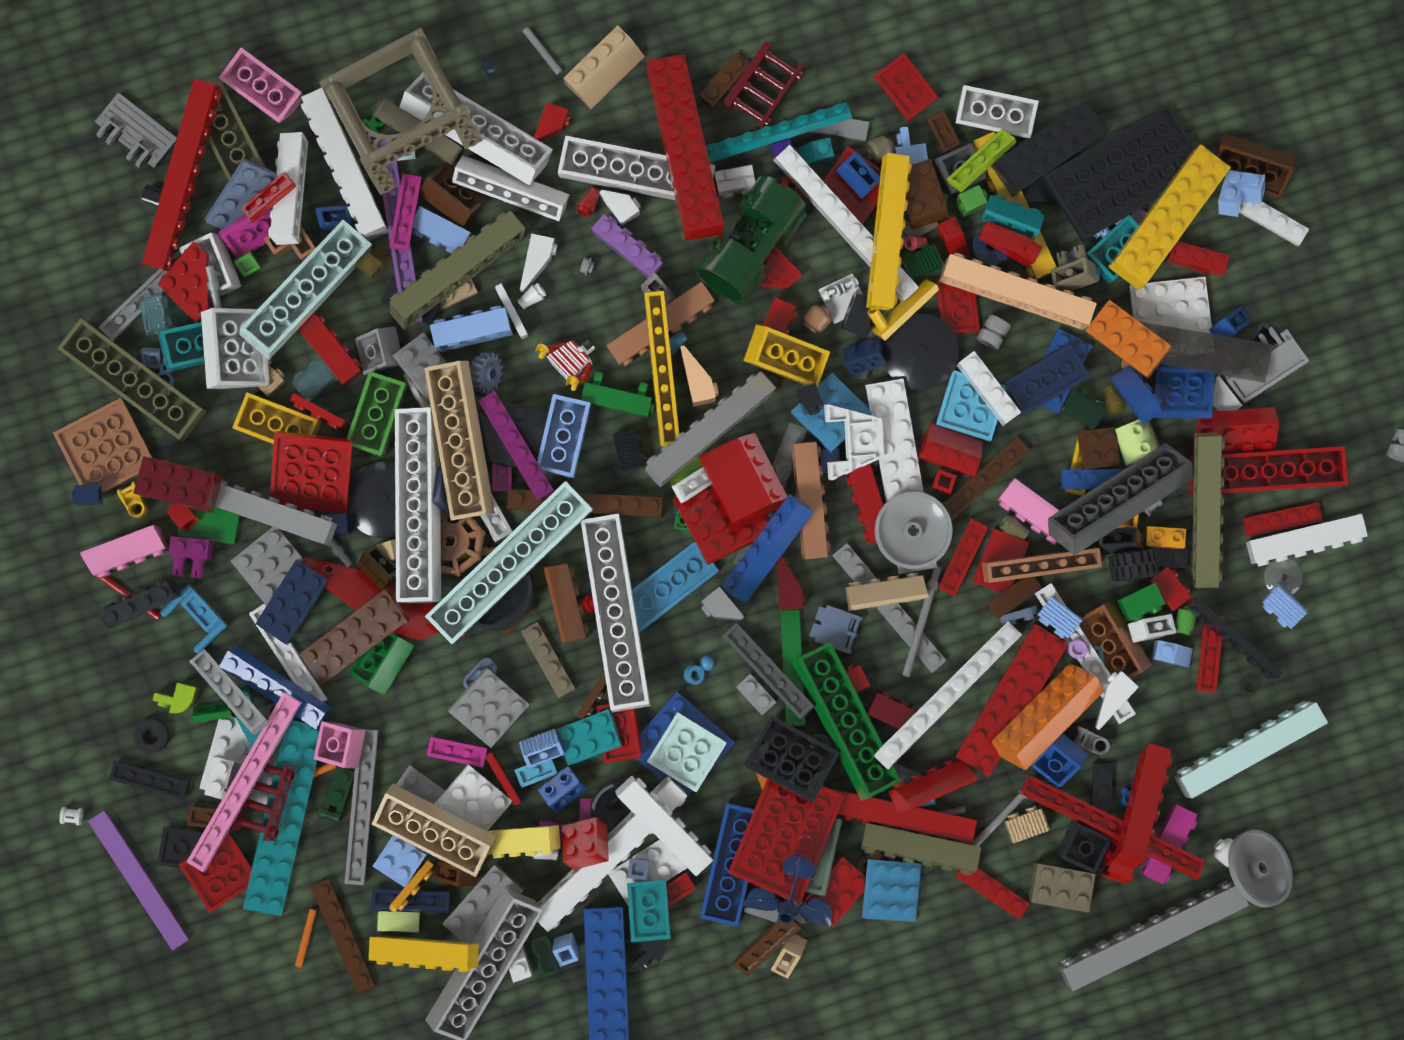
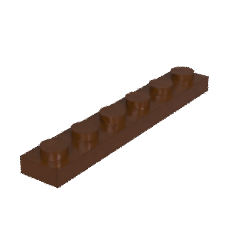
M330 878L311 886L356 993L358 994L374 987L376 984Z

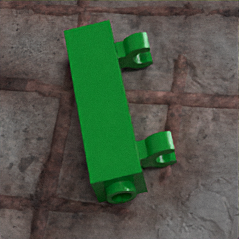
M595 372L593 384L586 382L584 384L581 400L590 402L593 406L648 418L649 414L653 415L655 403H652V398L645 396L648 383L640 382L638 394L601 386L604 374Z

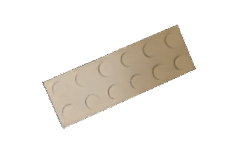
M392 784L385 793L372 822V825L474 877L481 870L497 837L395 784Z

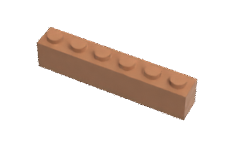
M702 282L666 305L668 334H676L682 329L681 326L686 322L688 324L692 323L698 318L696 315L702 311L705 314L713 308L712 305L715 303V300ZM647 319L607 345L608 350L619 366L624 364L626 367L634 361L633 358L638 354L642 356L650 351Z
M816 442L791 444L796 498L804 501L814 511L800 530L802 559L828 557V553H830V543L826 541L828 523L824 522V514L827 511L826 504L822 502V495L825 494L824 485L820 482L823 470L822 465H819L818 457H821L820 446H817Z
M1087 548L1076 555L1065 551L982 563L984 582L987 583L1102 567L1100 548Z

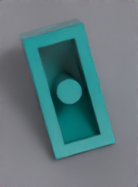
M830 138L813 141L794 149L809 166L830 162L834 159Z

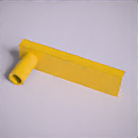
M925 279L916 291L896 306L885 318L879 309L870 308L867 313L876 325L872 332L875 336L886 341L939 290L938 286Z

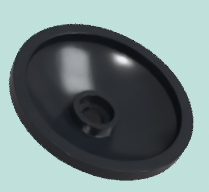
M617 780L604 785L597 791L591 801V818L597 817L607 825L608 834L631 812L617 797L615 792L626 780Z

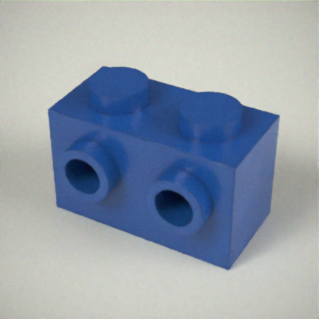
M567 766L559 771L558 775L553 779L547 781L538 791L548 806L558 813L587 790L578 775Z

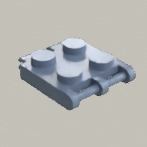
M828 605L826 609L819 607L815 620L821 621L820 625L813 623L809 636L815 638L814 642L822 645L831 642L834 649L851 654L852 650L850 649L854 637L857 638L858 634L856 632L863 618ZM856 619V623H855L854 629H853L852 632H850V631H851V628H852V626H853L854 620ZM851 636V637H850V640H849V643H848V646H847V649H846L845 646H846L848 637Z

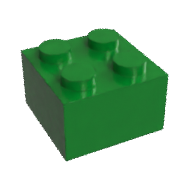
M1156 583L1148 584L1115 600L1125 620L1131 623L1145 618L1143 615L1145 613L1149 615L1162 610L1161 606L1166 604Z

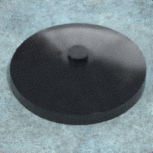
M913 314L886 341L884 340L882 355L886 360V365L884 366L893 380L904 379L905 388L929 390L941 385L951 376L957 365L959 347L954 332L944 321L928 314Z
M375 462L360 469L349 482L347 514L352 523L369 536L376 538L396 537L395 463Z
M487 556L482 557L481 561H477L463 574L461 581ZM528 572L475 625L486 630L498 631L510 628L522 620L529 611L534 598V583L531 574Z

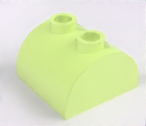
M1136 420L1115 429L1118 448L1126 467L1160 447L1150 421L1142 424L1140 420Z

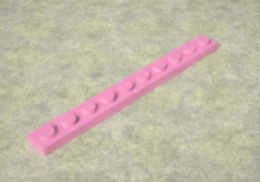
M283 692L267 720L269 723L259 734L188 858L187 863L202 872L206 871L300 707L301 701Z

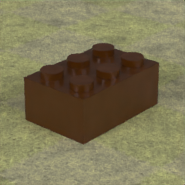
M931 159L913 164L907 178L910 185L905 200L908 202L906 214L911 229L948 219V210Z

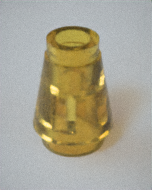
M1110 385L1103 388L1105 409L1109 415L1124 411V404L1115 386Z

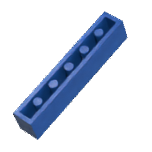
M789 494L721 585L729 595L746 603L814 511L804 501Z
M237 646L228 650L219 666L276 704L283 692L301 701L302 703L295 716L315 729L321 725V721L326 720L332 709L326 703Z

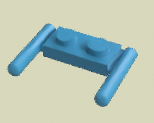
M188 584L180 592L182 597L171 601L160 613L163 617H166L181 603L196 622L208 632L194 647V652L200 653L228 625L205 599L194 590V587Z

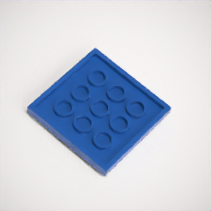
M678 692L674 694L640 733L643 758H637V760L661 781L668 775L647 761L677 712L727 742L712 768L735 743ZM672 778L685 791L688 797L693 790Z

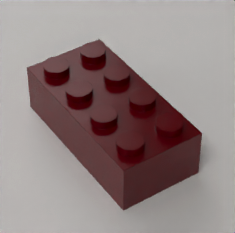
M143 456L133 493L142 497L213 514L223 476Z

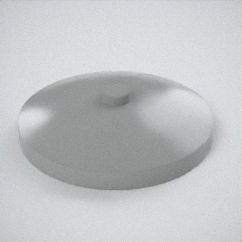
M906 492L891 498L879 511L875 521V539L881 553L893 564L907 569L925 568L937 562L947 551L952 538V523L946 508L936 498L922 492Z
M1249 830L1239 834L1231 843L1228 854L1229 871L1236 888L1245 899L1259 907L1268 908L1282 903L1290 894L1293 882L1292 868L1285 850L1274 837L1264 831Z

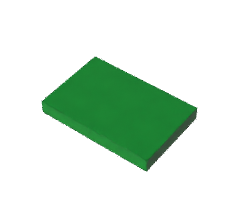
M214 507L213 514L192 509L200 520L187 532L180 528L178 530V536L235 545L240 515L218 507Z

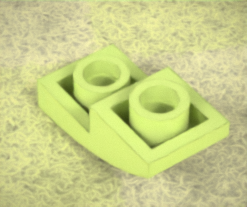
M379 911L377 931L419 932L420 913Z

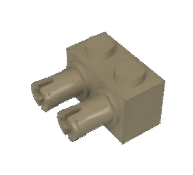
M1078 245V248L1077 246L1073 247L1076 261L1071 263L1067 251H1061V255L1060 253L1056 254L1059 267L1052 269L1051 274L1053 286L1057 290L1062 292L1063 290L1074 291L1098 282L1096 266L1087 259L1085 245Z

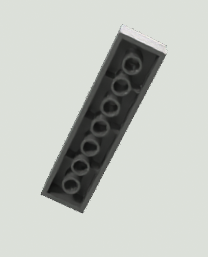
M1167 443L1163 444L1049 517V535L1073 555L1078 554L1193 479L1192 462Z

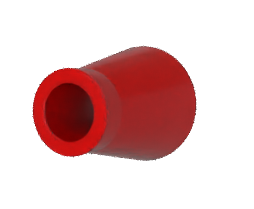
M590 188L587 194L580 200L576 209L580 215L589 218L594 214L600 195L599 191Z

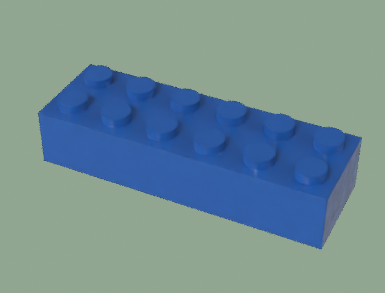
M726 802L700 913V918L738 927L748 882L728 874V871L753 814V808Z

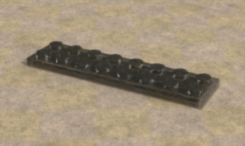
M1140 322L1172 347L1159 365L1266 383L1273 344Z

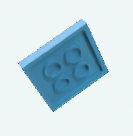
M833 373L818 385V391L823 401V408L819 413L804 415L800 403L791 411V414L830 453L845 441L844 421L825 422L824 404L872 415V412Z
M868 859L862 918L916 922L921 864Z

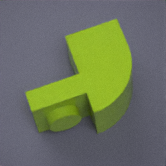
M177 683L173 697L154 693L153 701L158 702V706L169 708V705H171L169 713H183L191 709L195 704L199 687Z

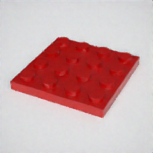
M275 431L270 497L280 500L279 504L286 506V503H289L301 509L347 513L353 440Z
M712 484L683 503L679 501L677 496L673 498L677 510L707 565L753 544L771 520L768 514L765 513L731 523Z

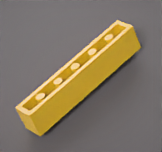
M382 935L372 936L369 940V960L376 961L378 965H388V962H393V966H404L405 963L409 964L411 968H420L421 965H425V969H437V966L442 967L444 971H452L454 968H458V972H470L471 968H478V943Z

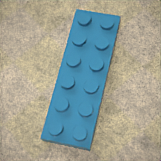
M695 542L632 589L639 633L719 572L713 563L706 564Z

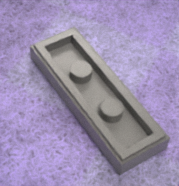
M848 119L810 132L866 142L869 122Z

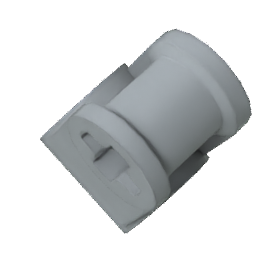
M1077 726L1078 732L1072 742L1081 749L1098 755L1108 752L1110 745L1107 739ZM1099 740L1105 744V748L1101 752L1095 748V744Z

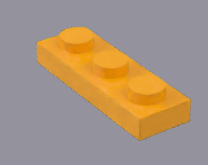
M426 861L389 907L394 913L398 909L402 911L408 904L406 899L410 895L414 896L421 888L419 886L421 881L429 879L433 874V871H431L433 864Z

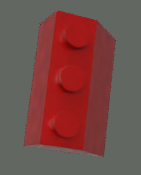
M929 422L917 458L970 478L975 477L982 456L983 441Z

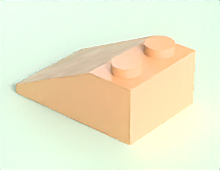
M680 346L693 407L716 402V397L719 394L717 384L712 383L711 377L687 348Z

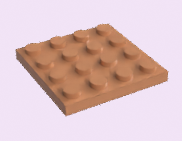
M119 398L53 432L79 485H102V494L138 476L143 456L153 458L123 398Z

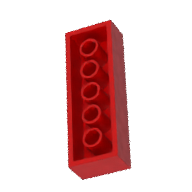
M1148 743L1139 755L1114 862L1137 868L1140 863L1143 864L1145 857L1148 858L1151 846H1148L1149 840L1153 839L1155 833L1153 824L1154 821H1157L1160 813L1157 807L1158 803L1161 804L1164 793L1161 791L1168 780L1166 770L1170 768L1172 763L1170 749Z

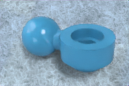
M706 655L701 658L699 666L689 665L684 672L685 680L693 685L700 684L704 679V671L714 668V659Z

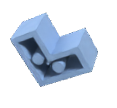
M1229 170L1225 175L1218 200L1219 214L1238 217L1242 201L1261 204L1265 192V175Z

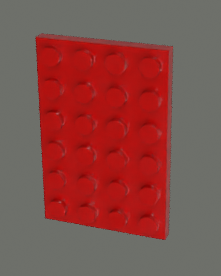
M767 779L728 874L789 900L794 876L784 873V860L791 855H801L812 861L816 867L845 796L822 786L814 802L810 803ZM797 878L793 902L801 904L811 878Z

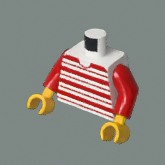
M573 340L547 346L544 344L537 345L535 352L541 351L538 357L543 359L545 355H548L549 362L566 379L565 386L572 385V391H575L577 386L589 380L593 363L588 355L595 347L588 340L580 347Z

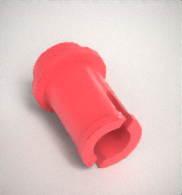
M912 235L904 240L905 248L910 251H914L916 248L927 244V239L924 236L915 237Z

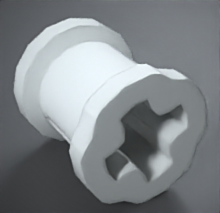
M67 807L61 808L60 824L65 822L76 823L79 826L82 824L83 808L78 810L67 809Z

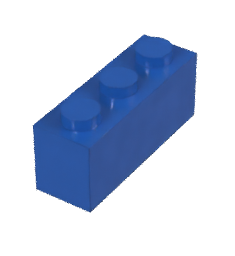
M1129 366L1111 377L1115 389L1142 424L1162 413L1160 398L1157 394L1153 395L1151 393L1153 390L1147 382L1143 383L1144 379L1140 372L1134 371Z

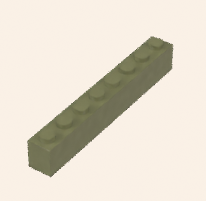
M1218 432L1194 433L1192 584L1195 588H1219V582L1222 581V571L1219 570V563H1222L1223 560L1222 552L1220 551V544L1223 543V535L1220 533V525H1223V515L1220 514V507H1223L1224 504L1223 495H1221V488L1224 487V478L1221 476V469L1224 468V458L1221 457V453L1224 450L1225 441Z

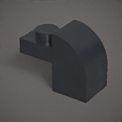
M664 940L640 942L647 951L635 960L633 965L638 970L641 967L645 969L652 963V957L658 963L664 955Z

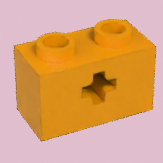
M1150 526L1144 528V547L1185 548L1186 529Z

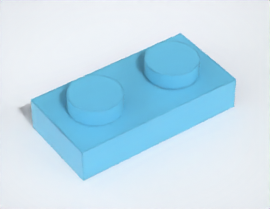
M549 760L530 768L525 765L515 769V773L521 788L557 774V770L553 760Z

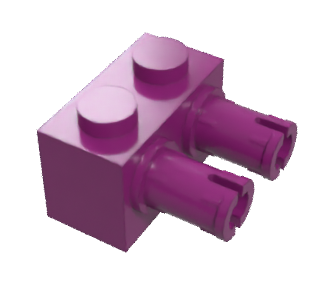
M171 536L168 554L174 558L171 575L184 577L185 560L191 558L193 560L191 578L203 579L204 562L206 560L211 561L213 541Z

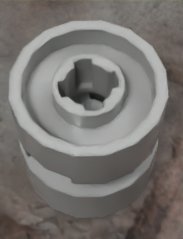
M989 315L985 322L986 328L981 329L976 339L987 347L998 350L1003 342L1002 336L1007 335L1011 326L1001 318Z
M1396 429L1392 438L1394 443L1390 444L1386 455L1404 463V430Z

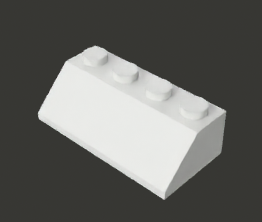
M964 85L959 100L956 123L995 132L1003 129L1010 135L1030 138L1039 101Z

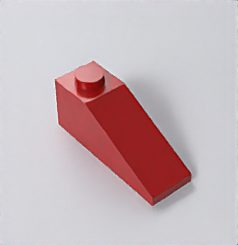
M986 221L978 239L1025 267L1035 263L1043 247L1028 237L989 221Z

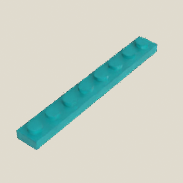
M839 103L833 107L820 109L811 114L800 115L795 119L782 121L772 126H765L759 130L746 132L734 138H727L718 143L708 144L706 150L709 162L721 160L851 119V111L847 103Z

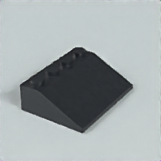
M475 396L486 461L518 469L478 401L483 397ZM502 402L537 461L549 412Z
M771 715L744 766L813 803L837 761L840 752Z

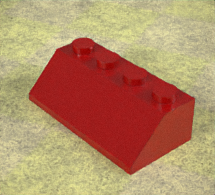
M951 759L942 763L944 767L940 769L937 766L926 770L927 774L924 776L917 774L910 777L911 781L906 784L902 781L893 785L894 789L888 792L897 813L914 809L978 779L961 760L954 762Z

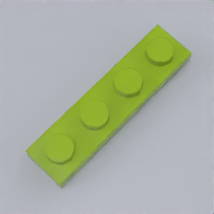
M1001 129L947 178L948 183L958 191H964L1016 143L1015 138Z

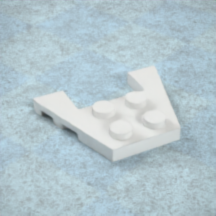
M824 404L825 422L844 421L846 461L827 462L828 480H835L843 474H848L854 469L884 457L882 418Z

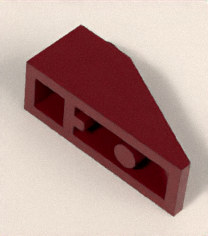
M781 555L776 562L779 610L803 609V605H806V593H802L800 585Z

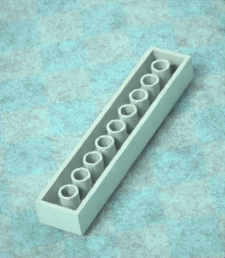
M565 481L425 617L451 644H454L594 509Z

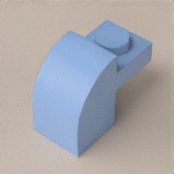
M908 127L900 128L899 134H896L897 145H901V147H895L894 154L910 156L909 162L912 165L928 160L926 143L910 145Z

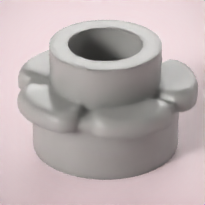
M586 257L583 259L580 272L585 273V275H587V272H592L594 262L591 261V257L590 259Z

